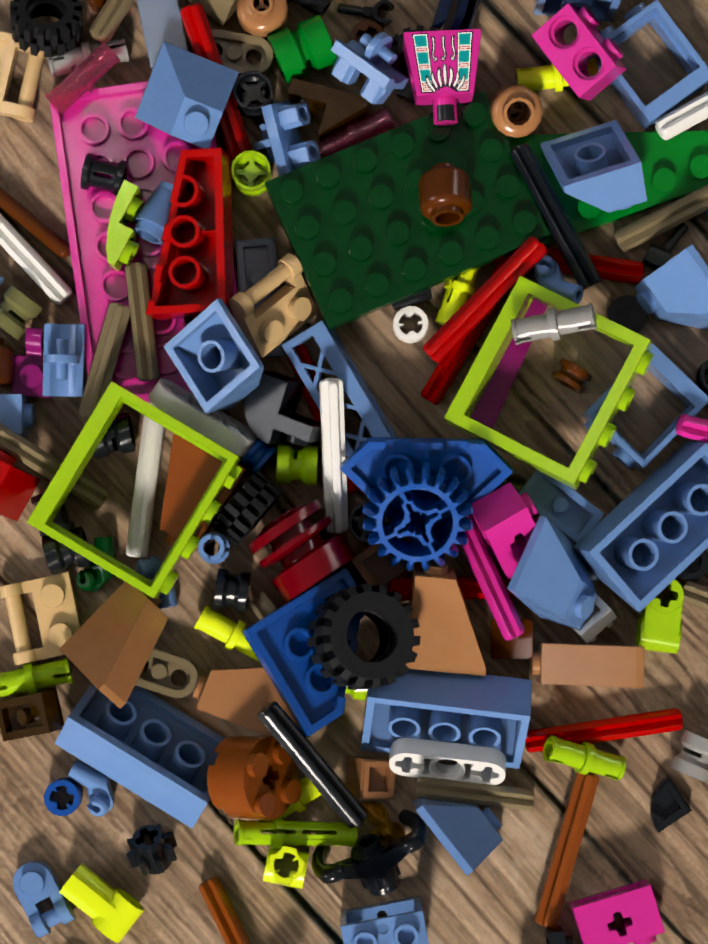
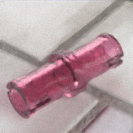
M102 42L80 65H72L69 68L71 73L49 94L47 93L45 97L63 115L85 92H93L97 88L94 84L121 60L105 42Z
M386 107L355 123L350 120L345 123V128L319 141H315L321 158L394 129L395 125L391 121L392 119Z

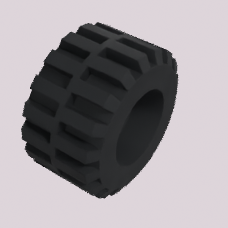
M371 583L360 584L339 590V592L325 598V604L318 605L313 612L317 615V619L311 620L308 626V630L314 631V636L307 638L308 647H315L316 654L310 657L313 664L321 663L323 668L319 672L324 678H334L332 683L339 687L348 686L349 690H361L389 685L396 682L395 677L404 676L408 672L409 668L406 664L415 662L418 655L412 651L413 646L420 645V636H414L413 628L419 627L417 618L411 620L409 617V613L413 611L409 603H399L402 595L396 591L387 593V587L380 584L371 586ZM357 613L369 617L379 631L380 644L378 651L368 662L358 658L350 649L347 641L349 622Z

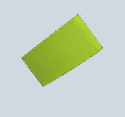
M125 179L112 207L107 231V262L117 271H120L123 263L126 265L130 264L138 251L139 244L135 242L138 236L126 224L128 221L134 222V218L144 205V201L140 199L143 194L139 187Z

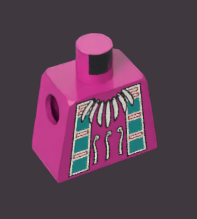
M481 29L404 32L403 52L415 104L433 105V122L436 126L457 124V104L472 102Z

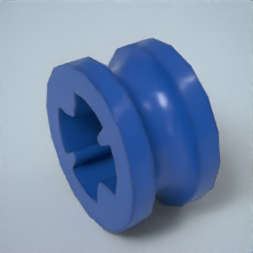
M259 439L246 453L240 464L242 466L249 465L252 468L251 473L255 474L267 465L278 449L275 446L268 447L264 441Z
M60 778L52 782L44 794V803L47 809L58 816L71 814L79 807L82 801V790L79 784L69 778ZM59 786L67 787V793L74 795L73 803L71 801L66 803L67 808L60 807L59 800L53 799V792L57 793L60 791Z

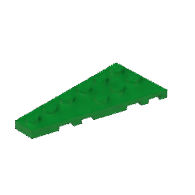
M708 130L683 131L669 140L661 139L657 132H624L641 160L647 201L633 205L628 209L610 213L564 193L543 154L540 143L569 134L527 135L519 138L505 135L511 150L521 144H529L578 235L682 198L708 184ZM551 233L548 238L540 241L545 247L556 243Z

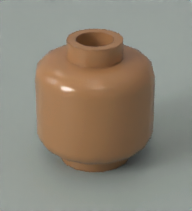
M287 0L237 1L236 9L239 24L244 32L249 35L267 39L268 35L284 29L287 25L289 17Z
M517 83L504 85L496 90L490 99L489 111L491 120L497 130L508 137L519 138L527 136L535 131L541 122L543 114L541 100L534 91L525 85ZM514 102H518L519 108L515 107Z

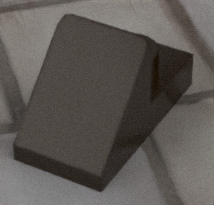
M295 78L291 79L288 90L289 101L291 100V103H306L310 114H317L318 110L324 111L318 133L319 142L368 113L369 102L359 95Z
M52 688L0 701V729L3 741L63 729L64 721L56 689Z

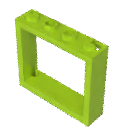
M519 276L444 419L450 426L476 439H485L493 448L577 490L580 482L586 484L591 474L593 475L598 463L593 458L599 446L606 448L610 443L617 426L612 424L619 410L625 412L629 407L636 392L631 386L638 374L644 376L647 373L655 354L650 352L652 348L650 339L595 313L596 330L631 347L632 350L569 468L471 419L470 417L513 338L511 319L524 318L533 299L550 308L555 307L556 311L581 306Z
M111 381L26 523L148 596L158 598L161 592L168 595L180 575L174 571L182 557L187 560L190 559L201 540L195 536L203 522L210 525L222 504L216 500L224 487L231 490L240 476L242 468L237 466L241 458ZM123 404L128 405L223 462L153 580H150L53 522Z

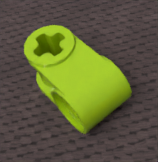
M674 579L666 587V589L672 591L671 598H665L663 604H661L660 599L655 597L640 611L635 644L645 647L647 651L678 653L682 632L681 616L684 590L681 584Z

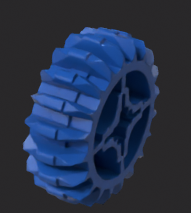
M408 462L406 463V474H401L399 469L393 467L390 469L392 481L386 477L379 476L377 478L379 489H369L367 498L371 502L363 505V514L368 516V518L363 520V529L372 531L368 535V543L370 545L380 544L377 549V555L380 558L392 553L390 564L393 567L398 565L401 559L406 560V569L409 572L413 570L414 562H421L422 569L427 572L430 567V560L434 559L442 567L445 565L444 553L456 558L459 554L456 544H467L468 536L464 531H469L473 528V521L467 517L473 513L472 504L465 502L468 498V491L466 489L456 490L459 485V479L456 476L444 481L445 468L439 467L433 475L430 474V464L424 462L422 464V472H414L413 463ZM414 490H426L436 495L430 498H422ZM399 495L403 509L394 515V520L386 523L384 512L388 504ZM411 507L414 512H420V516L422 513L425 514V527L422 521L416 522V517L413 521L411 520ZM450 510L452 514L451 521L447 529L436 538L433 524L442 518V513ZM414 536L421 543H411L400 538Z

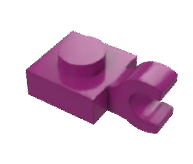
M26 328V356L14 355V380L11 385V394L53 398V396H42L44 330L40 328Z

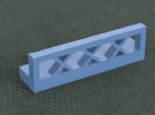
M324 320L282 344L284 351L319 410L320 394L318 387L322 373L334 375L342 379L344 398L347 393L352 404L344 402V408L356 410L362 419L358 435L345 432L347 457L362 442L368 439L364 437L366 427L372 437L398 438L334 329L329 331ZM314 337L321 349L317 366L303 363L295 350V347ZM325 359H327L332 370L323 368ZM307 369L316 371L314 380ZM348 438L357 440L355 449L352 447Z

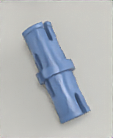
M218 532L205 534L198 545L200 557L210 564H219L225 561L230 553L229 540ZM213 541H217L220 545L219 552L215 555H212L209 551V546Z

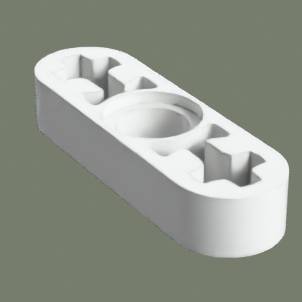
M159 379L148 395L151 403L159 410L237 456L244 457L258 440L257 436L247 426L224 412L205 413L194 394L170 380Z
M400 738L391 744L389 767L394 773L405 777H430L498 785L504 781L506 776V756L500 750L491 747L417 738ZM442 759H450L456 761L457 763L452 765H446L438 761Z

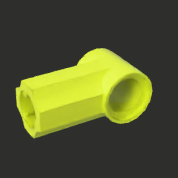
M282 846L280 850L270 849L269 847L263 881L302 889L309 853L297 851L296 848Z
M83 863L59 891L76 907L91 917L92 924L103 935L116 943L121 942L145 911L143 906L134 897L120 888L114 889Z

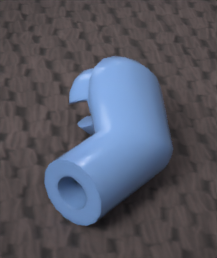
M545 255L533 267L538 285L579 304L583 297V287L565 281L558 263L551 256Z
M149 555V559H139L137 561L136 569L140 574L153 580L163 562L159 557ZM174 586L168 595L160 593L159 598L162 602L158 605L159 609L178 605Z
M76 760L67 778L86 787L90 802L87 807L92 815L97 817L106 815L113 808L115 799L110 778L93 767Z

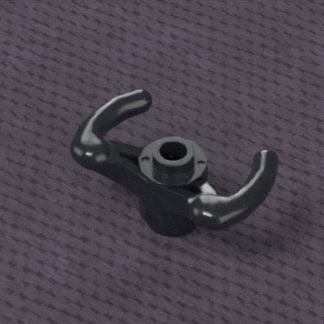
M404 809L399 814V821L412 830L410 833L390 843L382 836L375 834L365 835L358 839L352 848L351 858L332 864H327L331 847L316 846L311 862L314 874L326 884L335 883L342 879H360L363 887L368 888L372 895H386L394 891L400 884L398 876L401 875V871L397 863L407 854L413 853L424 846L427 837L426 824L418 814Z

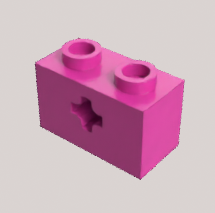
M511 482L472 503V516L491 555L508 580L512 578L538 520V517L532 518L538 512L528 494L525 492L519 495Z
M646 879L569 902L581 944H627L631 942L633 944H650L657 940V934L665 932L651 884ZM619 912L623 918H626L621 921L622 928L615 929L612 924H608L614 921L613 914Z

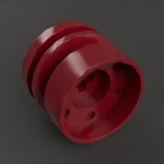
M318 499L306 505L295 506L266 525L257 538L248 545L252 554H256L267 546H270L273 553L259 562L262 568L279 561L284 567L271 582L285 603L291 601L356 557L342 534L325 541L320 534L333 521L330 516L314 525L309 519L324 508Z

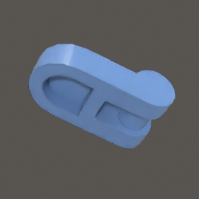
M32 860L17 869L13 876L14 892L29 919L32 930L38 938L51 933V927L61 922L65 925L76 919L70 902L59 893L62 887L47 864L42 861ZM50 897L54 908L43 913L38 903Z

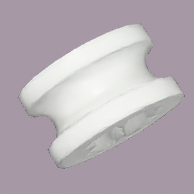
M416 306L401 308L393 319L394 334L405 343L420 341L428 330L429 321L427 315ZM413 315L418 316L421 321H418L417 325L422 326L421 330L418 333L415 331H410L408 334L403 333L400 328H403L404 324L399 323L400 319L403 316L408 319L412 318Z

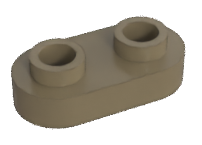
M211 29L216 46L223 51L220 56L222 64L238 71V76L248 71H258L266 75L271 70L274 56L272 47L267 40L249 34ZM250 54H259L262 58L261 61L256 65L249 64L247 57Z
M153 648L147 660L149 664L148 669L145 672H141L135 684L136 686L173 698H183L195 690L199 681V671L191 660ZM175 670H183L186 673L187 679L184 684L178 685L172 680V674Z

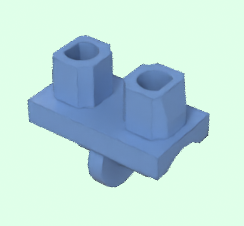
M384 31L375 35L374 38L365 33L359 42L352 40L345 44L341 40H336L331 48V51L338 55L331 75L348 85L355 84L360 73L367 76L368 78L360 91V95L371 104H383L393 89H404L409 78L391 66L396 61L397 54L390 50L393 44L392 36Z
M290 100L261 107L265 124L259 125L263 140L252 143L254 151L266 150L269 163H276L279 176L321 158L318 145L314 140L302 143L297 127L310 124L311 119L306 103L291 104Z
M44 323L42 396H83L85 383V324Z

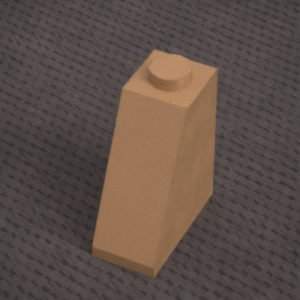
M430 560V567L427 572L422 569V565L414 564L409 602L413 611L409 613V617L411 620L418 619L419 627L413 628L414 636H420V645L413 646L412 651L418 655L415 662L407 663L406 666L414 670L485 676L486 664L455 569L448 567L446 563L441 567L435 560Z
M124 582L60 648L88 680L120 709L126 704L168 620V617L157 607L162 602L159 597L152 598L127 582Z
M538 642V651H533V657L530 661L531 675H538L537 682L540 684L644 688L645 647L635 644Z
M263 666L212 669L208 677L201 674L193 694L194 698L199 699L196 709L267 737L274 736L258 718V712L266 703L278 702L294 723L296 722Z

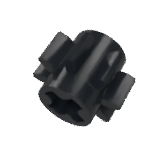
M161 824L140 827L133 834L132 838L127 839L131 851L126 855L132 868L139 866L143 876H146L148 873H164L171 865V862L177 860L174 851L177 843L172 831L164 834Z

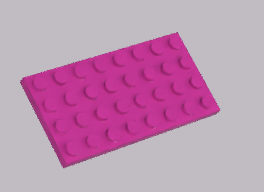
M148 81L48 95L80 324L86 325L85 361L87 376L89 375L108 305L110 303H119L129 307L125 273L126 264L123 263L120 271H117L107 262V231L116 196L113 191L90 187L88 190L81 189V173L86 155L88 153L94 154L96 159L118 164L121 160L128 161L127 181L139 187L143 194L140 199L144 201L145 205L156 188H158L160 182H168L174 185L181 150L204 149L171 136L135 118ZM216 135L210 148H217ZM97 172L99 176L112 178L109 174ZM130 221L126 224L131 229H134L136 225L135 222L132 223ZM138 236L135 242L139 244V248L131 263L142 262L148 267L150 294L152 295L155 282L153 281L156 264L159 263L163 244H153ZM234 268V295H235L236 293H238V289H237V282H236V275H235V268ZM130 317L112 382L149 402L148 395L159 379L143 382L137 378ZM153 319L160 372L159 379L170 380L192 393L163 347L184 328V319Z

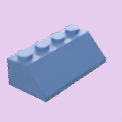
M686 441L573 547L597 578L637 612L643 610L708 548V444L706 442Z
M409 669L404 676L395 677L396 682L367 690L361 750L390 753L391 744L395 740L400 738H417L496 748L506 756L507 768L520 769L531 718L532 680L488 674L478 676Z
M93 684L90 685L67 717L55 744L188 827L193 828L210 801L207 788L208 766L215 765L218 753L213 752L217 745L225 738L142 687L135 685L126 704L120 709Z

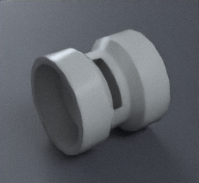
M685 730L680 740L682 743L680 754L674 756L670 767L708 783V739ZM693 751L702 754L701 758L693 755Z

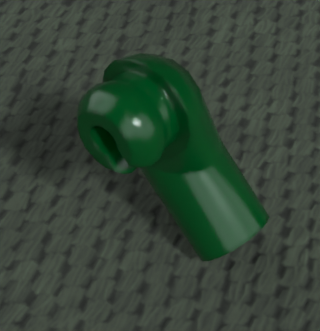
M114 536L94 538L95 547L116 559ZM92 562L85 570H81L77 574L76 583L83 591L95 592L102 589L114 575Z

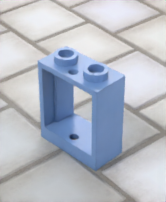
M658 0L653 1L647 7L641 2L624 16L626 22L614 30L610 25L600 32L604 40L609 37L619 46L650 24L688 74L646 106L622 74L610 83V86L644 131L654 125L659 117L671 112L708 85V66ZM597 54L591 58L596 59L597 68L600 70L601 58Z
M653 343L651 344L650 352L655 355L648 371L681 401L686 408L641 454L615 431L610 441V444L616 448L612 454L629 470L633 466L638 471L644 469L677 435L675 427L680 415L695 416L708 403V396ZM614 382L581 415L587 420L584 424L587 431H589Z
M420 895L341 910L340 928L343 944H429ZM383 910L387 913V916L378 918L377 914Z

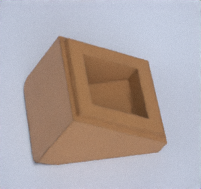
M349 756L347 758L345 785L356 799H394L396 773L389 767V758Z

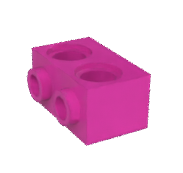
M567 3L531 36L578 98L590 101L627 70L620 61L624 54L611 38L603 39L596 29L600 25L599 21L586 6L580 9V7ZM575 24L577 27V37L571 44L567 45L563 38L564 31L569 25ZM598 54L601 58V68L597 74L590 76L587 71L588 61L591 57Z

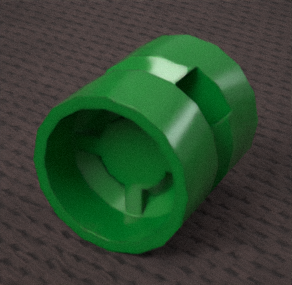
M319 14L298 22L296 31L284 28L267 36L273 50V56L286 84L291 83L292 78L301 79L306 77L308 69L311 67L320 71L334 65L337 59V55L331 51L333 43Z

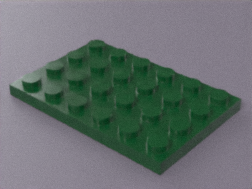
M485 91L473 95L471 103L457 104L458 123L455 125H434L432 112L265 182V189L294 254L301 262L303 274L329 331L515 252L531 236L539 241L549 237L550 233L535 200L510 156L511 148L503 133L497 130L491 120L490 102ZM438 163L453 164L454 167L464 170L470 178L472 209L459 224L453 226H437L424 217L420 210L418 181L422 174Z

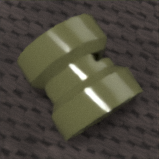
M10 285L4 293V301L0 305V327L19 341L26 332L25 325L30 319H36L43 309L14 286Z

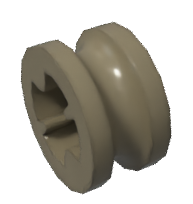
M263 590L259 593L260 597L258 600L247 602L259 619L278 609Z

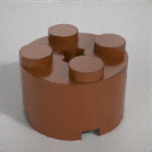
M230 736L217 745L213 752L218 753L215 765L208 766L207 788L213 805L227 813L226 816L231 818L272 820L283 815L291 804L299 801L302 789L298 781L297 764L274 737Z

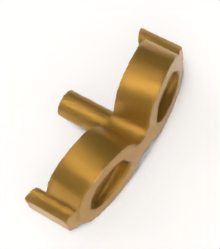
M365 802L362 804L368 813L366 820L375 826L369 834L378 836L382 833L389 843L405 836L403 827L399 823H392L389 820V812L384 805L379 802Z

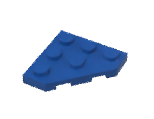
M369 437L340 464V470L367 495L369 489H379L377 485V478L379 476L386 477L392 481L390 476L391 468L396 467L401 474H406V463L412 462L414 472H422V464L427 462L430 464V474L434 475L439 467L445 468L444 481L456 476L459 479V485L456 490L466 489L468 491V498L465 502L470 504L491 493L513 473V467L485 439ZM414 490L422 498H430L436 495L426 490ZM399 495L388 504L384 512L391 520H394V515L403 509ZM411 507V520L413 521L416 517V522L422 521L425 527V514L422 513L420 516V512H414ZM450 510L442 513V518L433 524L436 538L447 529L452 518ZM408 536L414 543H421L418 538Z
M346 567L333 573L242 631L305 737L314 734L344 712L346 702L344 696L347 686L339 687L332 683L334 678H324L319 671L323 666L321 663L313 664L310 656L316 654L314 646L308 647L307 638L314 636V631L308 630V626L311 620L317 619V615L313 612L318 605L325 604L324 599L331 594L339 592V590L357 586ZM360 613L353 616L347 628L348 645L355 655L358 645L356 639L360 620L364 617Z

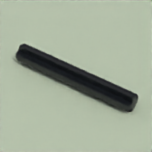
M524 143L513 148L510 151V156L531 192L546 226L578 285H581L583 290L596 285L601 280V276L529 144Z
M278 702L266 703L258 712L260 721L349 828H358L363 825V822L368 818V813Z

